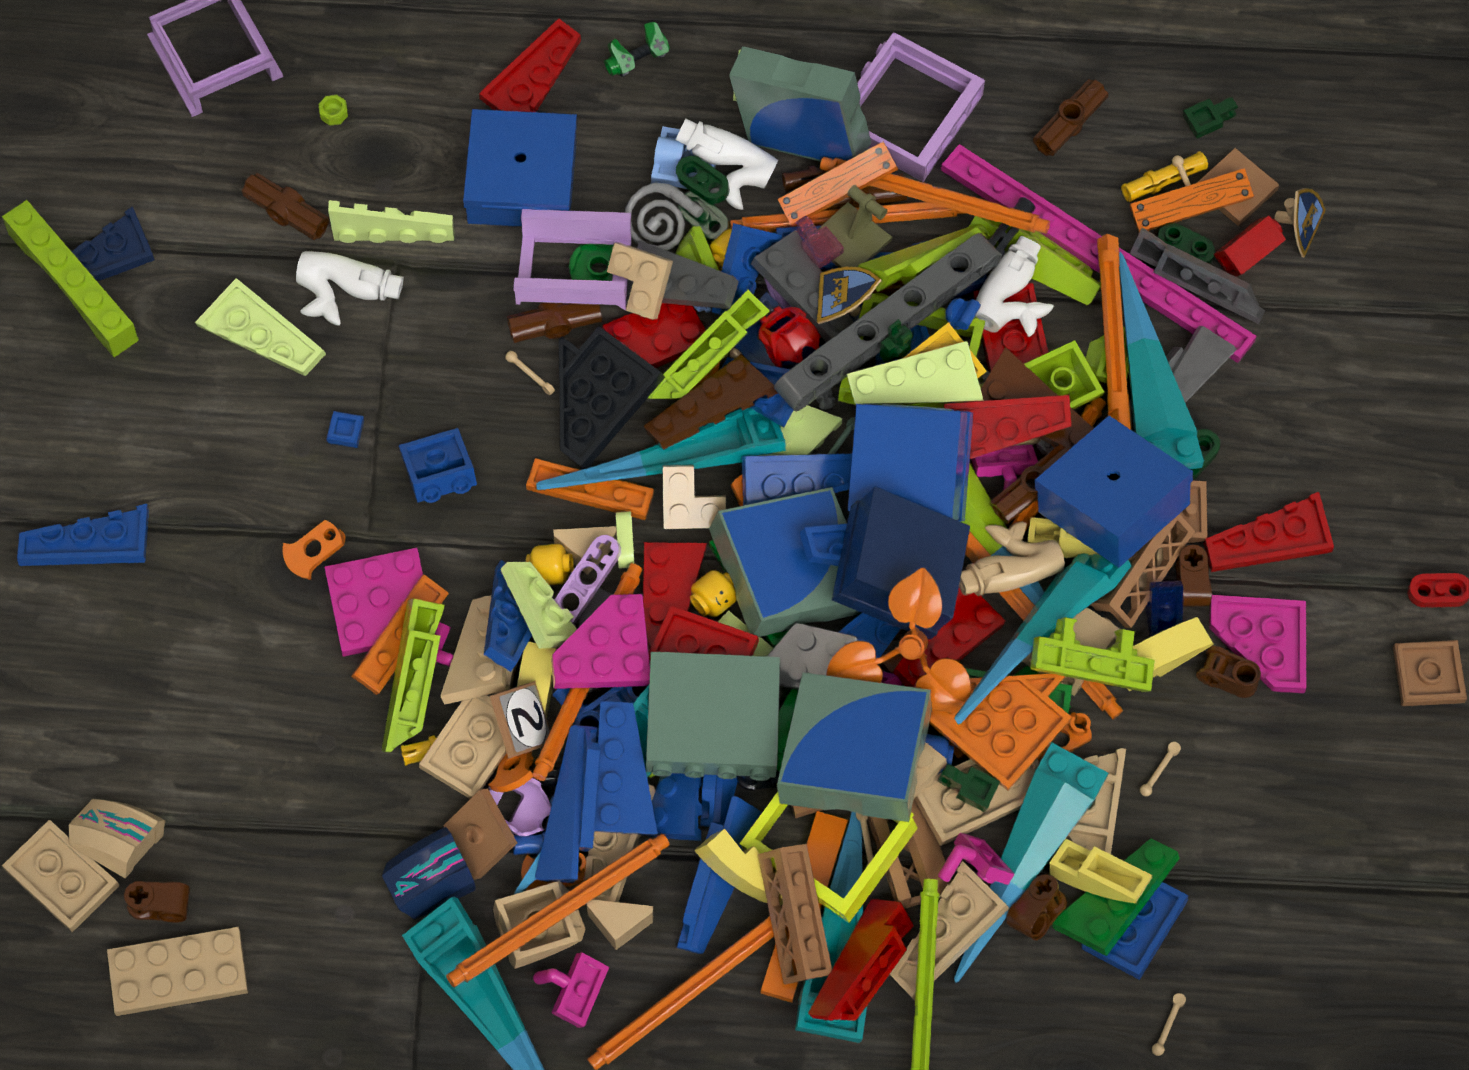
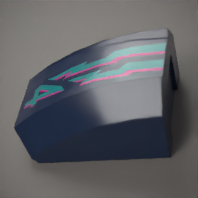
M447 827L423 838L386 863L382 874L398 909L413 919L436 910L451 897L459 899L476 890L470 870Z

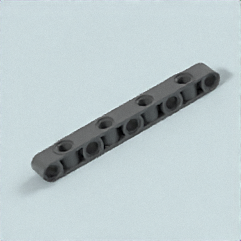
M982 233L973 235L785 373L776 382L774 390L794 411L797 412L846 378L848 373L854 372L880 352L881 342L889 335L888 327L899 319L901 321V327L905 325L911 330L990 271L999 262L1002 254ZM953 268H961L964 272H956ZM915 302L918 306H909L906 303ZM868 336L872 340L864 341L861 340L859 337ZM819 370L825 374L822 376L814 375L812 372Z

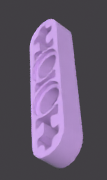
M601 535L592 542L554 599L563 610L565 609L563 599L567 594L574 593L578 596V608L570 611L574 616L571 620L573 625L576 624L621 555L620 543L609 535ZM611 542L610 548L614 552L611 556H603L600 562L606 564V566L602 570L599 565L590 562L589 559L593 556L594 559L598 560L602 553L601 549H599L600 544L607 545ZM587 567L594 568L597 573L596 581L590 585L583 584L580 579L582 570Z

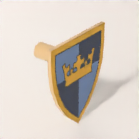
M1302 188L1296 191L1295 199L1288 198L1285 200L1284 206L1287 212L1278 210L1275 214V220L1278 223L1294 225L1295 239L1301 257H1305L1326 209L1317 192L1313 189Z
M846 266L820 273L817 323H825L847 313L853 317L857 316L861 311L859 305L863 301L871 299L872 292L882 280L871 271L860 267Z

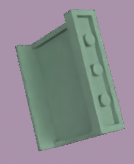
M651 652L646 772H652L653 775L661 777L670 776L672 773L685 774L691 778H700L704 774L717 775L722 779L750 776L751 779L758 781L776 777L780 657Z

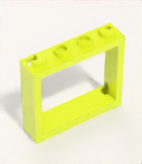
M778 792L740 842L744 851L751 847H755L760 854L771 851L761 841L788 806L780 804ZM911 812L909 822L893 820L898 825L845 898H842L814 879L818 902L850 923L918 829L912 818L914 814ZM771 858L773 871L776 873L775 860Z

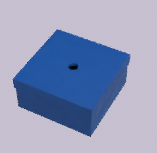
M472 109L463 198L468 224L522 227V209L571 211L577 143L576 114Z
M856 404L848 511H850L851 506L857 500H861L874 487H877L954 520L965 522L974 412L893 404Z
M1108 416L1035 479V490L1038 491V512L1119 568L1190 505V486L1193 481V471L1111 416Z

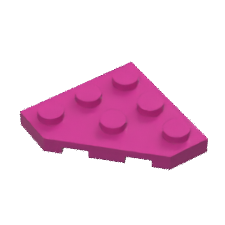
M417 548L325 567L343 657L370 650L416 582L423 575Z
M642 594L610 595L552 654L551 663L554 689L648 686L650 684V664Z
M1212 595L1209 629L1235 655L1255 662L1261 671L1260 679L1272 691L1305 693L1306 601Z

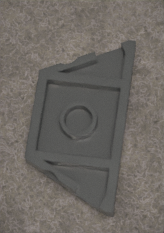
M795 623L767 657H780L779 686L799 690L803 672L826 675L828 665L833 656L846 644L859 641V639L853 635Z

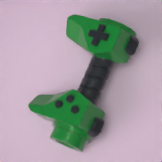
M656 22L644 24L646 44L629 52L617 39L609 42L608 49L611 56L604 60V64L611 76H627L629 71L635 68L634 62L647 55L652 54L654 58H663L667 55L669 44Z

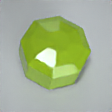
M338 95L325 96L319 103L321 120L330 126L342 124L348 117L346 100Z

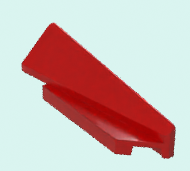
M872 899L869 902L808 1012L812 1018L829 1021H854L858 1019L907 951L901 939L914 925L901 902Z

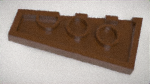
M1006 347L981 388L984 401L1058 396ZM1070 407L1071 427L1038 438L1055 447L1061 443L1070 450L1094 428Z
M740 354L645 424L644 428L647 434L664 450L699 433V427L707 423L717 424L726 419L724 415L740 407L743 411L754 406V400L764 395L770 398L778 393L774 390V385Z

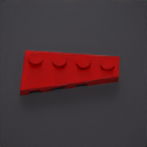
M959 588L953 618L938 630L936 636L931 640L928 639V646L924 651L927 655L928 667L931 669L933 663L942 658L954 659L959 662L1000 630L1006 620L981 595L977 596L975 593L963 595ZM904 657L893 672L904 686L916 688L919 678L926 674L922 669L919 658L909 660Z

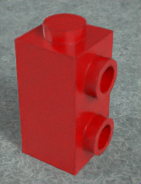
M1268 215L1257 219L1213 255L1225 272L1236 277L1249 270L1282 244L1286 238L1282 234L1283 230L1280 224Z

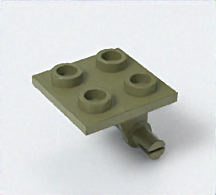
M853 185L847 195L859 203V210L847 202L807 238V243L839 268L846 266L858 267L859 264L870 261L892 241V236L872 221V214L879 220H882L887 214V209L875 201V196L871 193L866 194L857 185Z

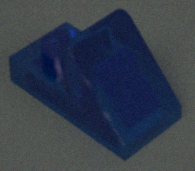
M1182 581L1150 582V598L1146 605L1149 638L1183 623Z

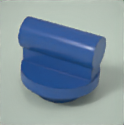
M955 298L946 309V320L953 329L967 330L981 304L974 299L964 301L963 299Z

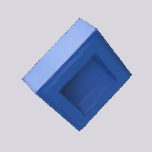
M333 411L326 438L327 443L358 448L364 417Z

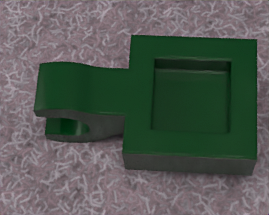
M1233 97L1227 98L1216 105H1213L1212 101L1207 99L1183 110V117L1196 139L1223 128L1225 120L1236 116L1234 110L1238 108V105Z
M899 319L888 327L889 335L881 342L879 357L885 363L892 362L895 359H902L911 350L913 333L905 325L901 327Z
M949 764L943 769L938 779V782L944 786L959 789L956 796L957 799L983 812L988 809L1000 783L999 780L972 766L967 774Z

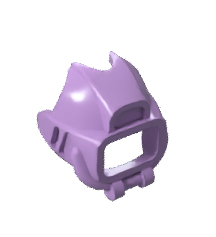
M532 778L524 785L512 790L521 796L510 821L505 820L512 834L529 836L543 831L542 821L550 815L551 804L548 797L541 788V783ZM488 787L494 801L498 805L504 792H495Z

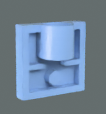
M662 127L655 149L651 183H665L687 189L678 181L676 166L682 158L695 155L692 153V149L687 150L686 145L675 140L680 129ZM691 172L688 174V177H694L697 173Z

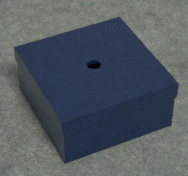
M874 487L850 508L831 600L910 631V622L902 623L893 617L888 604L889 595L896 584L924 567L934 578L942 599L941 616L932 627L923 628L917 624L915 625L927 636V639L931 640L937 635L938 630L954 616L970 526Z

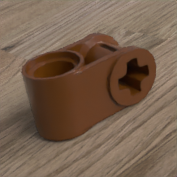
M1187 545L1180 552L1175 566L1177 606L1208 607L1211 605L1212 590L1207 553L1199 545ZM1187 559H1191L1192 563L1196 566H1191L1190 561H1187Z
M1211 646L1207 649L1206 654L1208 657L1204 666L1196 673L1199 681L1240 698H1249L1255 694L1261 676L1260 668L1255 662L1235 655L1219 646ZM1238 676H1248L1252 681L1248 683L1242 682L1238 679Z
M1048 874L1036 877L1018 901L1010 907L1006 918L1007 925L1033 940L1041 939L1067 906V899L1059 891V884L1056 878Z
M136 881L129 884L125 889L124 900L130 916L134 919L179 923L187 919L190 887L180 882ZM140 897H145V899H142L141 904H136L139 902Z

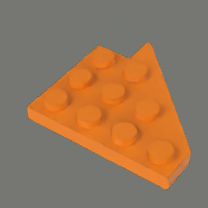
M1056 674L1006 676L961 724L958 725L954 719L958 712H943L933 708L929 724L987 774L999 780V784L1009 791L1072 719L1066 711L1049 698L1050 694L1065 679V676ZM970 678L971 693L982 678Z

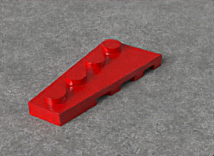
M557 19L479 93L480 100L493 110L537 112L581 42V35L561 19Z
M1069 395L944 404L946 409L974 412L970 459L1071 427Z
M1316 492L1298 503L1295 501L1269 515L1266 513L1256 517L1255 521L1245 525H1237L1206 538L1204 548L1208 556L1210 571L1215 572L1333 552L1334 544L1320 493Z
M644 542L643 606L648 653L670 606L689 611L691 605L690 596L692 595L691 587L698 580L707 543Z

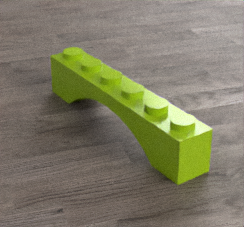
M27 200L2 216L9 236L27 256L33 259L54 280L81 314L97 339L114 358L139 341L132 321Z

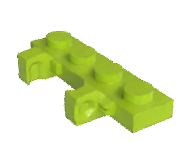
M1064 617L1057 619L1055 633H1051L1050 638L1041 636L1034 638L1031 670L1141 692H1149L1152 689L1155 660L1137 656V649H1133L1135 631L1125 629L1114 631L1116 642L1112 647L1105 650L1080 645V641L1075 640L1076 634L1073 631L1074 623L1077 620Z

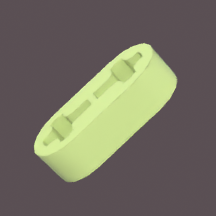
M631 511L616 512L617 541L621 546L618 565L619 569L628 568L631 563H634Z

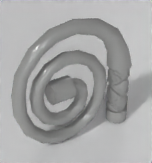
M656 182L639 189L630 198L625 207V213H631L632 215V210L639 199L646 194L657 192L671 198L696 218H699L704 211V208L692 201L687 195H684L677 187ZM654 200L647 203L639 211L637 218L638 231L642 237L652 242H662L668 239L673 232L674 221L668 214L658 213L655 217L652 216L645 225L653 232H656L662 224L660 221L662 219L667 222V229L661 235H652L647 232L643 220L646 213L656 206L670 209L678 221L677 234L672 241L665 245H653L669 251L678 245L682 239L685 222L681 211L675 204L668 200ZM631 222L632 240L636 244L639 243V240L645 242L634 232Z

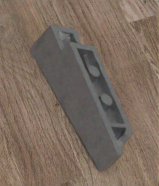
M1144 228L1140 230L1130 254L1155 266L1156 268L1153 273L1259 324L1265 310L1259 306L1249 283L1165 243Z
M1199 326L1184 350L1182 347H1173L1166 356L1185 403L1237 350L1234 345L1204 326ZM1130 399V422L1131 430L1133 431L1132 403Z

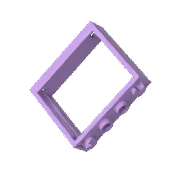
M893 32L887 42L880 43L873 62L868 61L861 72V79L857 83L861 97L860 107L895 58L962 93L918 157L869 131L871 144L868 149L884 141L898 169L924 182L983 96L985 80Z

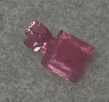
M806 215L796 221V224L799 226L797 232L804 239L801 242L802 249L819 269L844 253V247L827 226L818 230Z

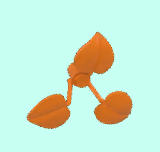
M922 567L896 584L889 595L888 604L893 617L902 623L910 622V631L900 640L899 646L885 655L876 658V651L871 643L866 641L850 642L833 656L828 665L826 675L881 683L883 672L878 664L900 653L909 660L919 658L922 669L926 674L919 678L916 688L931 690L933 709L943 712H958L971 695L969 674L960 662L949 658L935 661L930 669L926 660L927 655L924 653L928 646L927 636L915 626L917 624L923 628L932 627L939 620L942 612V599L939 588L927 569Z

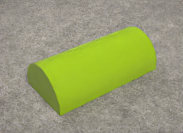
M1075 340L1024 364L1058 396L1069 395L1070 407L1072 409L1093 401L1105 393Z

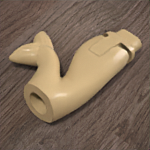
M1026 522L1014 523L1009 529L998 525L986 526L985 529L998 544L1004 546L1013 556H988L976 561L975 564L967 565L966 570H962L959 588L963 595L975 593L977 596H980L983 593L1005 592L1035 583L1063 571L1065 561L1062 550L1055 540L1037 543L1022 541L1027 526Z

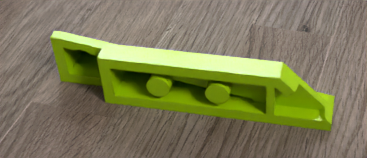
M975 216L969 227L982 224L992 236L1001 222ZM1009 226V227L1006 229V231H1005L1006 234H1007V232L1010 230V228H1011L1012 226ZM1019 229L1018 233L1004 249L1005 253L1009 250L1010 245L1016 244L1020 236L1038 243L1041 249L1037 254L1038 262L1035 265L1032 279L1089 305L1101 288V283L1091 277L1092 269L1040 232L1035 231L1033 233Z
M976 224L861 263L858 267L871 271L882 280L875 288L877 292H880L900 280L906 285L973 235L982 233L986 239H990L991 235L982 224Z
M747 290L663 374L665 378L647 399H681L693 390L748 334L746 330L766 316L770 310Z
M410 599L407 602L382 745L383 752L393 751L394 748L423 729L441 637L435 635L445 605L418 599Z

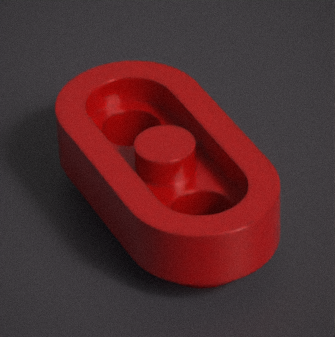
M1459 573L1419 574L1411 580L1407 594L1410 601L1419 607H1460L1469 600V579ZM1454 589L1458 591L1459 595L1454 596L1449 590ZM1418 590L1426 591L1428 596H1421Z

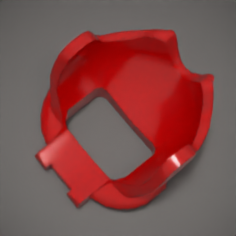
M777 306L773 309L772 313L760 319L762 325L758 332L759 340L765 345L766 352L776 367H782L781 361L802 362V351L805 346H810L815 350L819 348L821 336L817 328L806 318V313L800 308L787 307L782 309L780 306ZM786 316L792 318L776 331L771 332L769 330L780 319Z

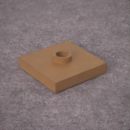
M1234 148L1198 182L1245 168L1254 197L1218 209L1239 226L1278 190L1279 184Z
M1458 640L1394 644L1393 652L1402 706L1466 702L1467 695Z
M488 788L480 789L443 825L452 834L473 880L481 879L517 844Z

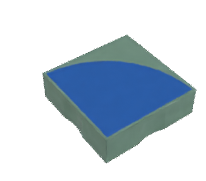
M742 46L729 77L749 142L759 147L821 161L824 156L848 161L868 150L871 138L866 118L860 107L861 97L855 72L817 63L797 61L782 55Z
M832 487L717 512L709 530L722 564L734 584L736 600L749 633L761 637L790 630L795 623L827 622L862 613L831 600L838 566L808 562L799 534L804 527L847 524Z
M803 672L777 782L780 804L821 810H848L863 816L909 822L917 786V765L924 750L932 712L931 690Z

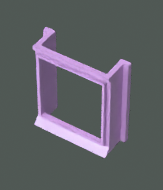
M187 0L149 17L153 32L147 34L192 117L203 113L199 98L266 69L272 81L283 77L281 70L241 0L227 1L256 51L257 56L196 83H193L162 26L221 0Z
M522 209L523 238L518 278L514 279L516 304L520 305L521 302L617 305L626 311L628 279L613 274L612 281L531 278L535 242L614 245V243L620 242L631 246V213Z

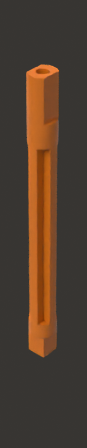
M1105 234L1097 239L1101 278L1108 416H1111L1131 430L1119 273L1118 237Z

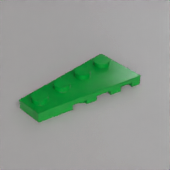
M1150 838L1124 860L1152 875L1151 881L1136 903L1117 901L1086 892L1057 917L1052 923L1053 929L1107 956L1180 859L1178 851Z

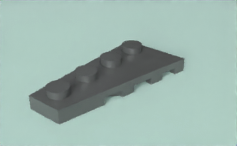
M796 230L754 257L751 265L792 307L800 308L806 313V318L817 328L820 336L826 343L854 323L848 313L825 323H817L819 283L822 271Z
M639 240L637 249L673 260L662 303L722 309L731 308L739 283L734 276ZM628 280L627 300H629L633 285L631 280Z

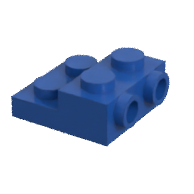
M458 428L399 445L417 503L422 501L433 503L438 501L442 495L452 492L464 494L472 486L477 485L474 468Z

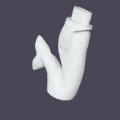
M685 119L675 139L686 145L687 150L692 149V153L706 163L743 166L741 169L735 170L726 176L730 187L726 201L732 207L743 210L739 188L743 185L765 188L778 162V159L744 138L711 125H703L701 121L696 124ZM713 188L710 192L715 193L718 192L720 189Z
M1020 236L1016 244L1010 245L1009 250L995 265L983 283L976 298L981 307L975 317L985 321V330L997 332L1009 321L1019 319L1027 336L1030 337L1036 330L1037 319L1046 316L1053 309L1054 305L1040 302L1027 304L1024 302H1003L1006 298L1021 291L1031 280L1035 271V265L1038 262L1037 254L1041 249L1038 243Z
M314 251L302 252L298 261L296 281L299 285L312 291L316 295V299L303 307L300 312L310 317L323 315L331 324L340 325L338 307L328 279L356 298L363 300H377L379 298V300L385 301L386 297L399 299L404 277L391 275L390 270L384 271L379 267L337 254Z

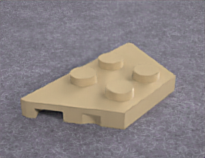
M1120 748L1115 750V753L1100 757L1095 755L1084 759L1108 772L1109 775L1091 807L1066 839L1090 851L1095 846L1111 854L1126 749Z

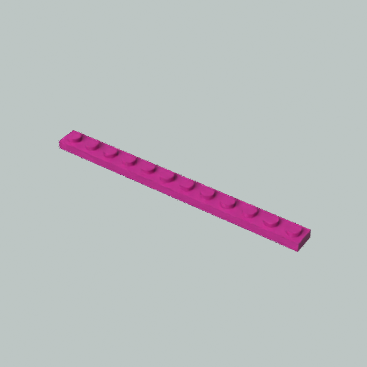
M960 144L944 161L941 171L987 201L1013 208L1018 203L1020 197L1030 200L1036 207L1032 214L1039 215L1040 218L1050 221L1047 234H1041L1100 273L1097 239L1102 237L1101 235ZM1119 248V253L1123 254L1144 303L1194 334L1199 326L1206 327L1235 346L1237 350L1230 358L1239 363L1255 342L1256 335L1177 284L1153 273L1154 270Z

